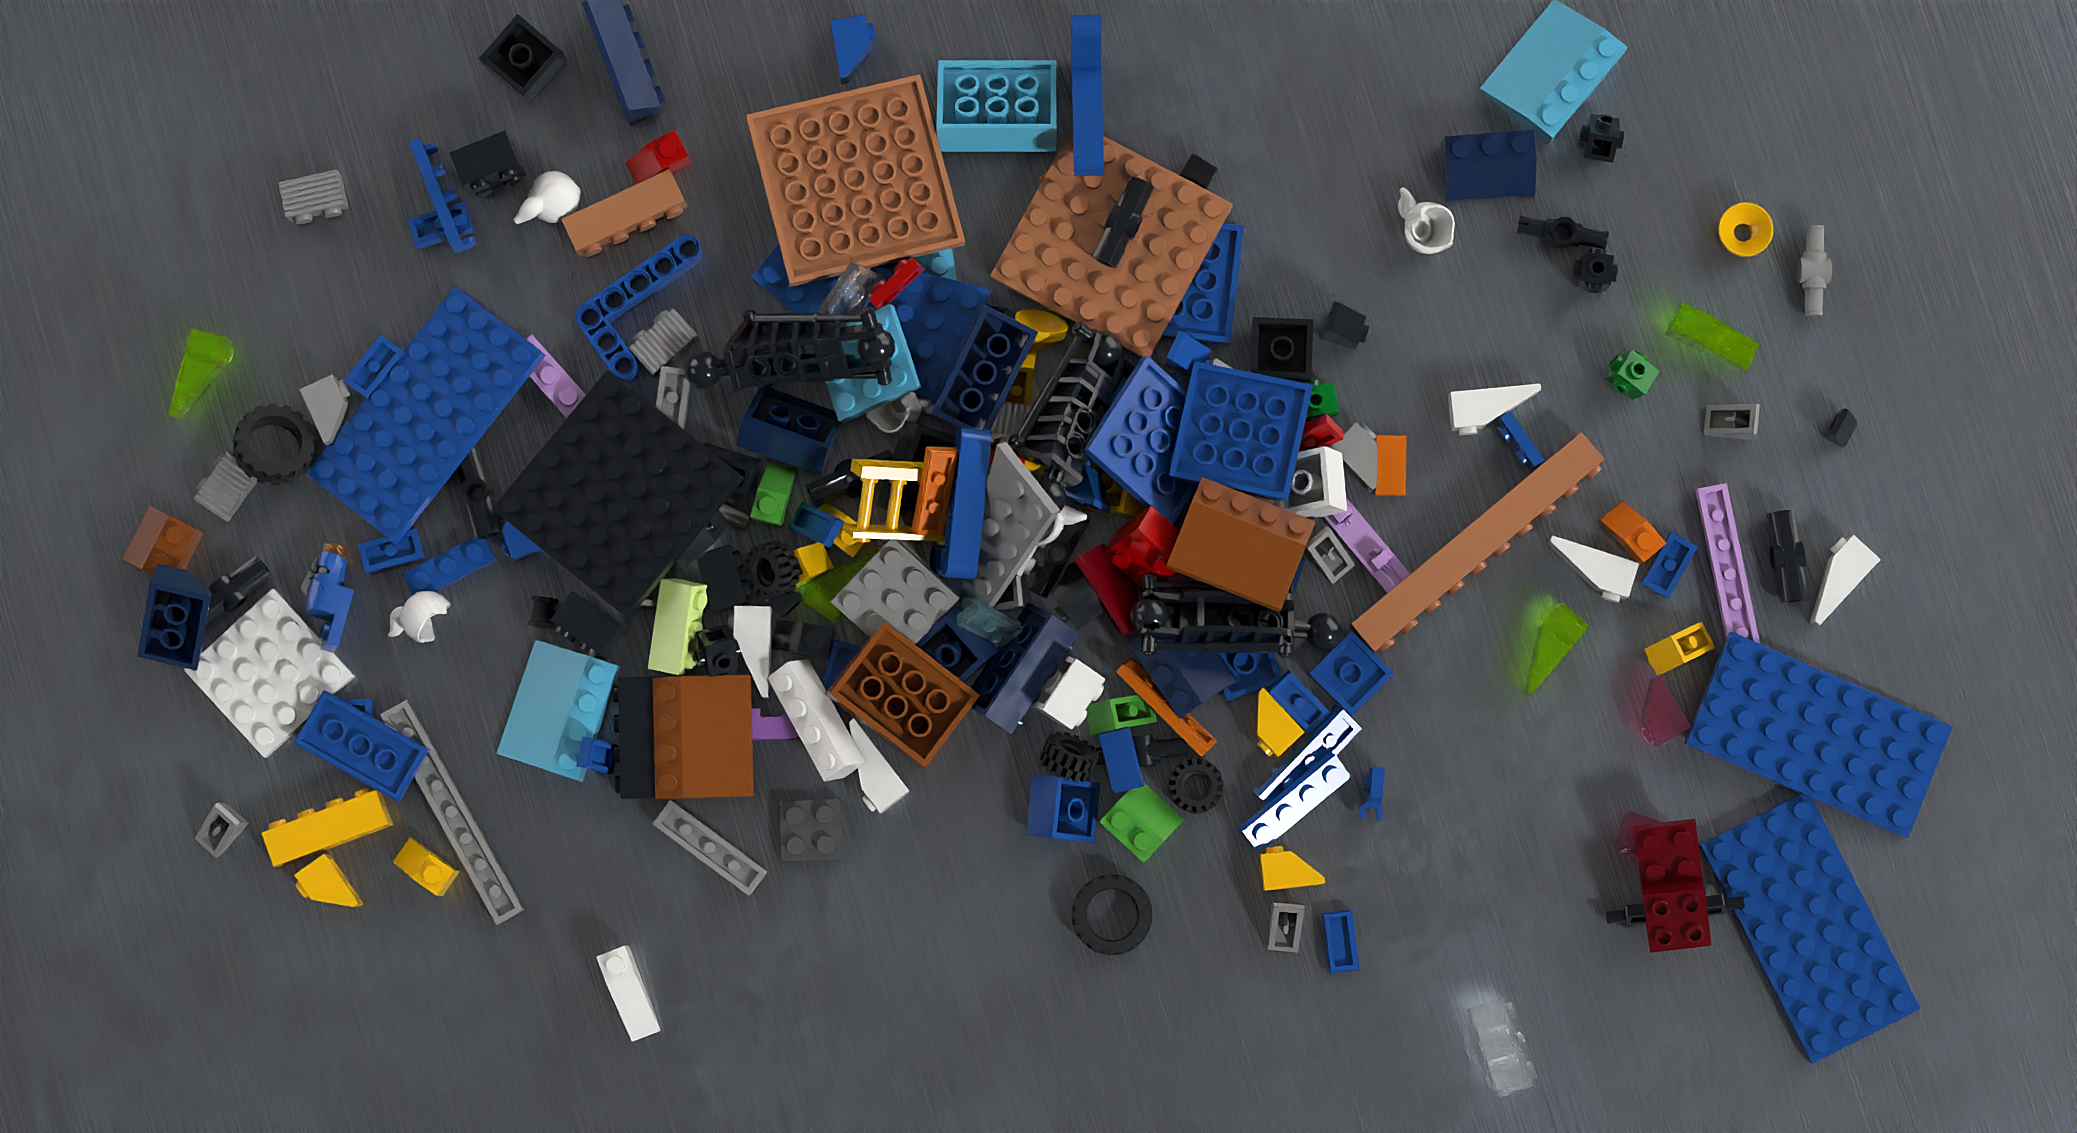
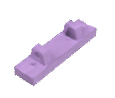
M1346 497V512L1327 515L1322 518L1387 594L1407 578L1410 573Z

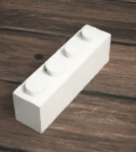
M809 659L787 662L767 677L823 781L845 778L865 763L834 704L825 695L826 690Z

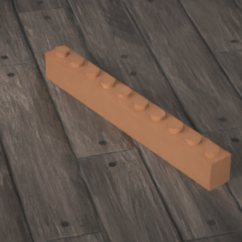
M1582 432L1579 433L1356 619L1349 627L1373 653L1377 649L1383 653L1396 642L1392 638L1400 630L1406 634L1419 623L1415 619L1419 614L1425 611L1429 615L1442 603L1439 601V598L1443 594L1448 592L1450 595H1453L1465 585L1461 579L1468 573L1475 576L1487 566L1484 560L1492 553L1498 557L1510 547V544L1507 542L1515 534L1521 538L1534 526L1530 522L1540 515L1544 519L1557 507L1553 503L1558 498L1563 496L1566 500L1580 489L1576 483L1583 477L1589 481L1602 470L1599 464L1605 460L1604 457Z

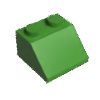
M1144 783L1143 787L1128 790L1099 823L1143 864L1184 819Z

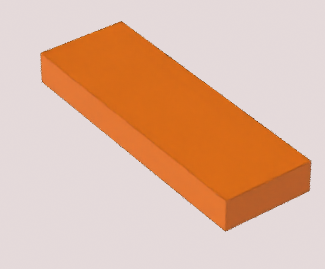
M926 447L911 530L914 535L943 536L959 452L955 447Z

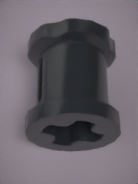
M532 595L531 600L534 602L531 620H528L527 625L537 628L554 629L555 625L551 619L554 606L558 604V599Z

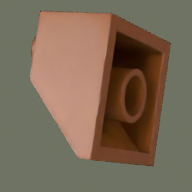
M149 506L122 559L152 575L158 563L185 570L204 532Z

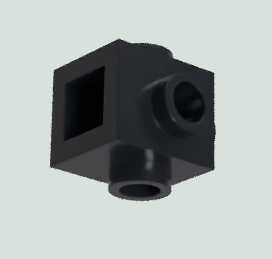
M1590 114L1588 125H1582L1579 142L1584 143V158L1613 163L1616 150L1622 148L1624 131H1620V119L1613 118L1607 114Z
M1591 248L1589 252H1584L1579 260L1576 259L1574 263L1573 277L1577 278L1576 287L1584 288V291L1589 293H1602V291H1606L1611 282H1616L1618 265L1613 264L1614 255H1607L1606 250ZM1592 266L1602 267V272H1594Z
M725 624L697 632L699 649L695 650V658L698 666L704 667L709 677L725 675L730 671L738 670L737 657L741 656L738 641L734 639Z

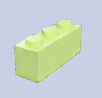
M677 578L661 579L648 669L678 676L694 674V669L697 666L695 650L698 649L697 632L703 630L702 616L703 609L707 604V585Z

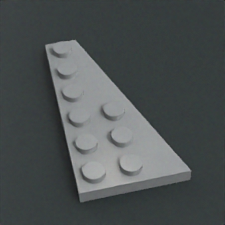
M1006 441L996 446L987 482L977 574L975 579H963L958 603L976 624L986 619L1060 512L1057 505Z

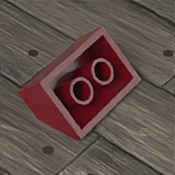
M1102 543L1076 557L1074 564L1098 595L1106 608V615L1124 640L1137 631L1131 623L1130 612L1132 605L1138 600V593L1135 588L1139 585L1103 555L1107 546L1105 543Z

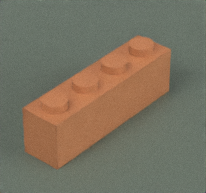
M668 169L561 220L578 255L582 256L585 254L586 257H590L599 253L603 245L610 242L618 244L629 238L628 234L638 229L640 232L653 228L656 225L655 221L664 217L672 219L683 213L682 209L687 207V204L671 170Z

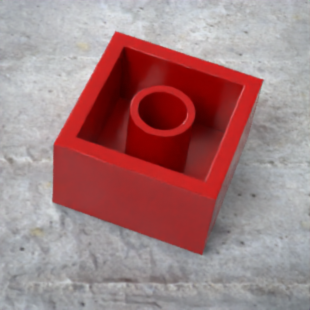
M1149 506L1115 531L1103 555L1141 588L1142 576L1146 574H1153L1157 577V581H1165L1176 573V571L1166 568L1180 530L1155 508Z

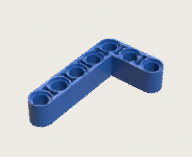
M1071 15L1074 176H1104L1101 15Z
M692 235L678 237L583 303L575 313L576 322L610 371L623 382H630L638 376L639 364L611 324L701 261L703 249L698 239ZM684 245H695V253L690 257L682 256L681 250ZM662 261L672 263L671 270L666 274L657 272V266ZM638 278L647 280L646 287L641 291L632 289L633 282ZM613 295L622 296V303L617 308L608 307V300ZM589 312L598 314V319L593 325H585L583 323L584 316ZM606 336H612L615 338L614 346L608 350L601 349V340ZM623 360H629L632 362L631 370L625 374L618 373V364Z
M959 428L955 440V448L959 452L948 506L944 546H932L929 565L934 573L943 577L975 579L978 568L991 451V432Z

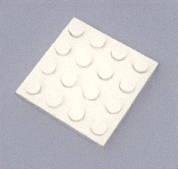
M274 588L200 655L197 671L184 669L264 758H268L306 722L323 690L335 696L355 677L334 652L321 650L323 640L319 639L317 633Z

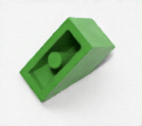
M768 463L759 484L750 515L753 521L782 528L797 470Z
M1139 694L1108 699L1088 705L1085 709L1087 711L1086 717L1091 736L1126 727L1133 728L1157 722L1155 710Z

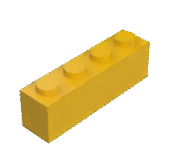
M371 787L354 792L355 798L344 802L343 798H338L325 803L326 809L315 812L314 808L298 813V819L287 823L286 819H281L268 824L269 830L261 833L273 867H282L392 826L393 823L382 793L377 790L372 791Z

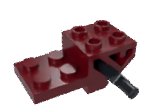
M1686 819L1634 826L1643 903L1624 906L1625 910L1606 911L1607 924L1626 922L1627 925L1646 923L1650 953L1712 946L1708 916L1722 915L1726 913V910L1744 909L1745 903L1743 895L1724 898L1723 894L1706 896L1696 820Z

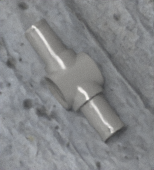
M1807 225L1806 252H1803V257L1798 259L1797 281L1799 284H1802V289H1805L1804 316H1822L1823 289H1826V284H1830L1832 262L1831 258H1827V253L1824 252V225Z

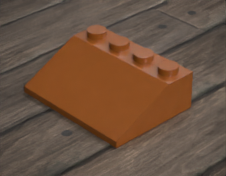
M1202 477L1166 568L1280 612L1312 533L1315 521Z
M885 621L853 657L825 693L832 701L919 768L927 767L980 696Z
M751 675L653 678L655 799L682 800L754 796Z

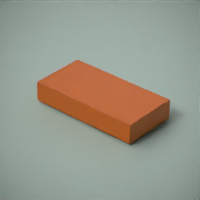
M1376 435L1377 486L1375 488V496H1405L1406 436Z

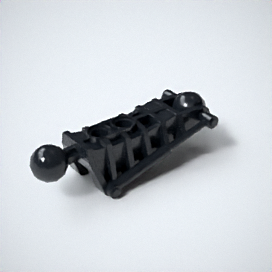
M871 307L863 308L859 312L860 314L819 315V313L757 314L755 310L749 309L743 313L744 321L725 345V358L718 359L717 356L706 351L694 353L686 360L684 366L685 377L692 386L698 389H708L713 387L721 377L730 376L734 392L752 386L769 387L775 382L782 384L786 382L834 381L835 379H877L879 385L886 386L893 381L889 367L892 365L891 358L895 352V340L891 333L884 330L882 324L877 322L875 310ZM846 322H862V324L847 326ZM858 340L857 351L861 358H855V355L844 354L842 342ZM803 345H814L816 354H805Z
M1082 321L1074 324L1072 328V333L1075 335L1074 340L1054 375L1049 377L1018 433L1011 435L1008 439V445L1024 460L1040 463L1046 468L1044 471L1045 479L1039 480L1038 483L1057 505L1060 512L1066 504V492L1064 489L1082 482V468L1088 460L1085 454L1086 451L1083 450L1103 419L1102 414L1109 407L1110 400L1123 377L1128 378L1135 369V366L1125 358L1126 354L1122 351V344L1115 334L1109 331L1090 329ZM1078 346H1079V349H1078V351H1077V354H1076L1075 358H1072L1073 355H1074V353H1075V351L1077 350V348H1078ZM1077 395L1082 397L1081 401L1076 399Z
M1146 574L1142 576V592L1138 594V600L1134 602L1130 612L1131 623L1137 629V636L1143 638L1141 639V654L1147 657L1156 654V650H1207V652L1278 653L1282 658H1289L1295 652V638L1306 639L1313 648L1322 651L1337 646L1343 632L1341 622L1334 615L1326 612L1315 614L1308 621L1294 620V590L1292 583L1282 609L1278 612L1204 582L1157 581V577L1153 574ZM1157 589H1179L1177 594L1156 592ZM1189 589H1202V591H1190ZM1166 606L1174 607V628L1164 627L1168 619ZM1205 609H1219L1218 620L1205 619ZM1232 618L1237 619L1241 626H1234ZM1261 621L1266 622L1270 627H1262ZM1156 640L1174 641V642H1156Z

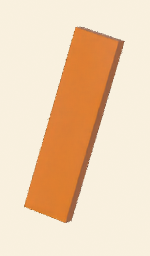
M1134 658L1128 659L1116 671L1201 757L1217 742L1190 713L1180 719L1178 718L1151 676Z

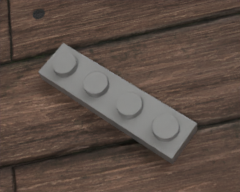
M672 800L667 803L653 822L655 827L748 896H751L768 873V871Z

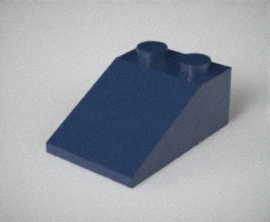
M961 606L947 613L915 644L964 683L1000 651Z

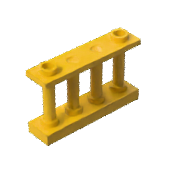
M852 459L851 471L863 481L857 524H843V530L852 537V540L857 542H870L871 538L937 541L938 544L944 545L946 523L943 536L914 535L911 531L912 527L898 526L903 485L907 484V480L917 481L920 484L924 462ZM879 479H888L891 483L886 525H869L875 483H878Z

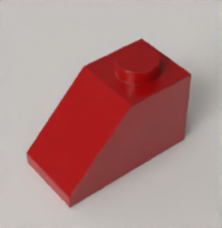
M673 130L648 143L625 164L635 183L638 184L668 169L673 173L692 162L679 136Z

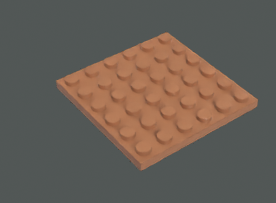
M920 74L746 115L747 125L790 287L965 245V238Z
M1072 126L994 267L990 278L1074 323L1082 321L1090 329L1109 331L1115 334L1120 340L1123 349L1140 358L1151 357L1229 215L1233 203L1103 136L1104 176H1074ZM1130 177L1143 179L1154 186V191L1142 214L1143 219L1134 239L1129 241L1116 269L1109 268L1093 259L1094 252L1106 230L1104 229L1105 223L1115 204L1118 205Z

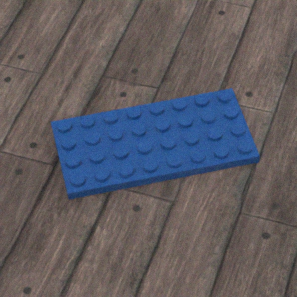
M456 286L451 289L403 350L405 352L371 397L364 399L337 433L333 443L326 447L306 473L396 544L399 543L467 454L473 449L546 356L541 350Z
M1729 632L1684 744L1903 838H1908L1953 726L1736 633Z
M1799 794L1699 845L1725 897L1743 895L1745 908L1732 909L1810 1063L1813 1064L1921 1009L1811 797Z

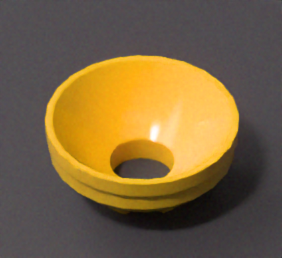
M1749 202L1738 203L1728 208L1722 215L1718 226V236L1721 244L1728 252L1735 256L1751 257L1762 252L1771 242L1773 223L1769 214L1757 204ZM1738 225L1748 226L1751 231L1750 239L1747 241L1738 240L1734 235L1735 227Z
M1020 310L1014 318L1016 321L1038 331L1031 346L1034 349L1045 350V348L1059 343L1065 338L1068 331V324L1063 318L1044 310Z

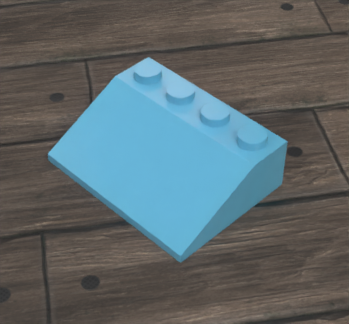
M1553 0L1479 90L1527 129L1534 130V134L1549 145L1619 61L1628 47L1605 28L1558 0Z
M938 60L936 129L941 152H1056V60Z
M535 640L496 754L583 782L587 769L577 767L582 738H598L613 694V685L617 683L621 667Z

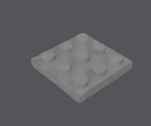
M889 539L831 600V603L868 637H871L885 621L912 643L916 644L959 600L960 596L898 539Z

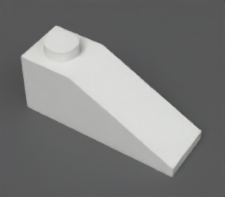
M1541 384L1450 392L1448 403L1451 431H1459V435L1477 434V429H1482L1538 394L1541 390Z
M1855 535L1847 539L1841 537L1830 548L1833 554L1827 559L1809 623L1812 627L1821 625L1881 560Z
M1551 536L1548 539L1547 545L1595 591L1603 593V599L1619 603L1620 599L1625 600L1629 598L1639 563L1556 536Z
M734 606V613H729L728 629L729 631H734L733 636L738 641L740 651L761 696L764 699H770L771 684L767 677L771 675L773 609L770 606Z
M853 718L849 722L851 736L865 761L864 764L858 767L861 789L865 793L862 800L872 812L877 809L882 814L910 791Z
M629 945L597 956L596 958L631 1041L633 1042L661 1031Z

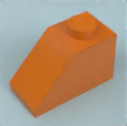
M1621 501L1599 520L1634 562L1639 563V565L1648 560L1666 544L1651 524L1624 501Z

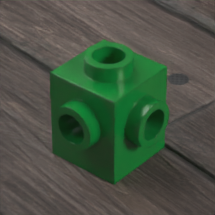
M1630 350L1624 354L1618 353L1608 365L1610 371L1605 380L1612 384V388L1617 393L1626 395L1631 400H1634L1647 393L1660 371L1648 362V358L1644 354Z
M1320 380L1304 382L1313 385L1310 400H1316L1319 405H1313L1309 402L1305 421L1310 422L1324 414H1327L1329 417L1337 416L1339 408L1334 382L1320 384Z

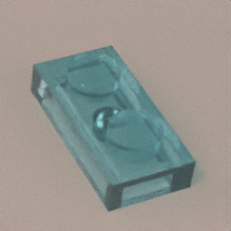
M978 600L956 615L958 626L1001 647L1022 632L1020 621Z

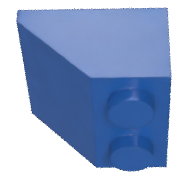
M1033 775L1026 836L1095 843L1101 783L1081 782L1080 780L1079 782H1073L1072 779L1067 781L1062 777Z

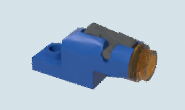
M325 542L323 548L319 549L318 555L314 558L300 587V591L306 596V614L328 621L323 623L319 639L323 640L321 650L333 653L339 646L354 590L342 587L345 582V570L349 558L347 555L348 549L338 543Z

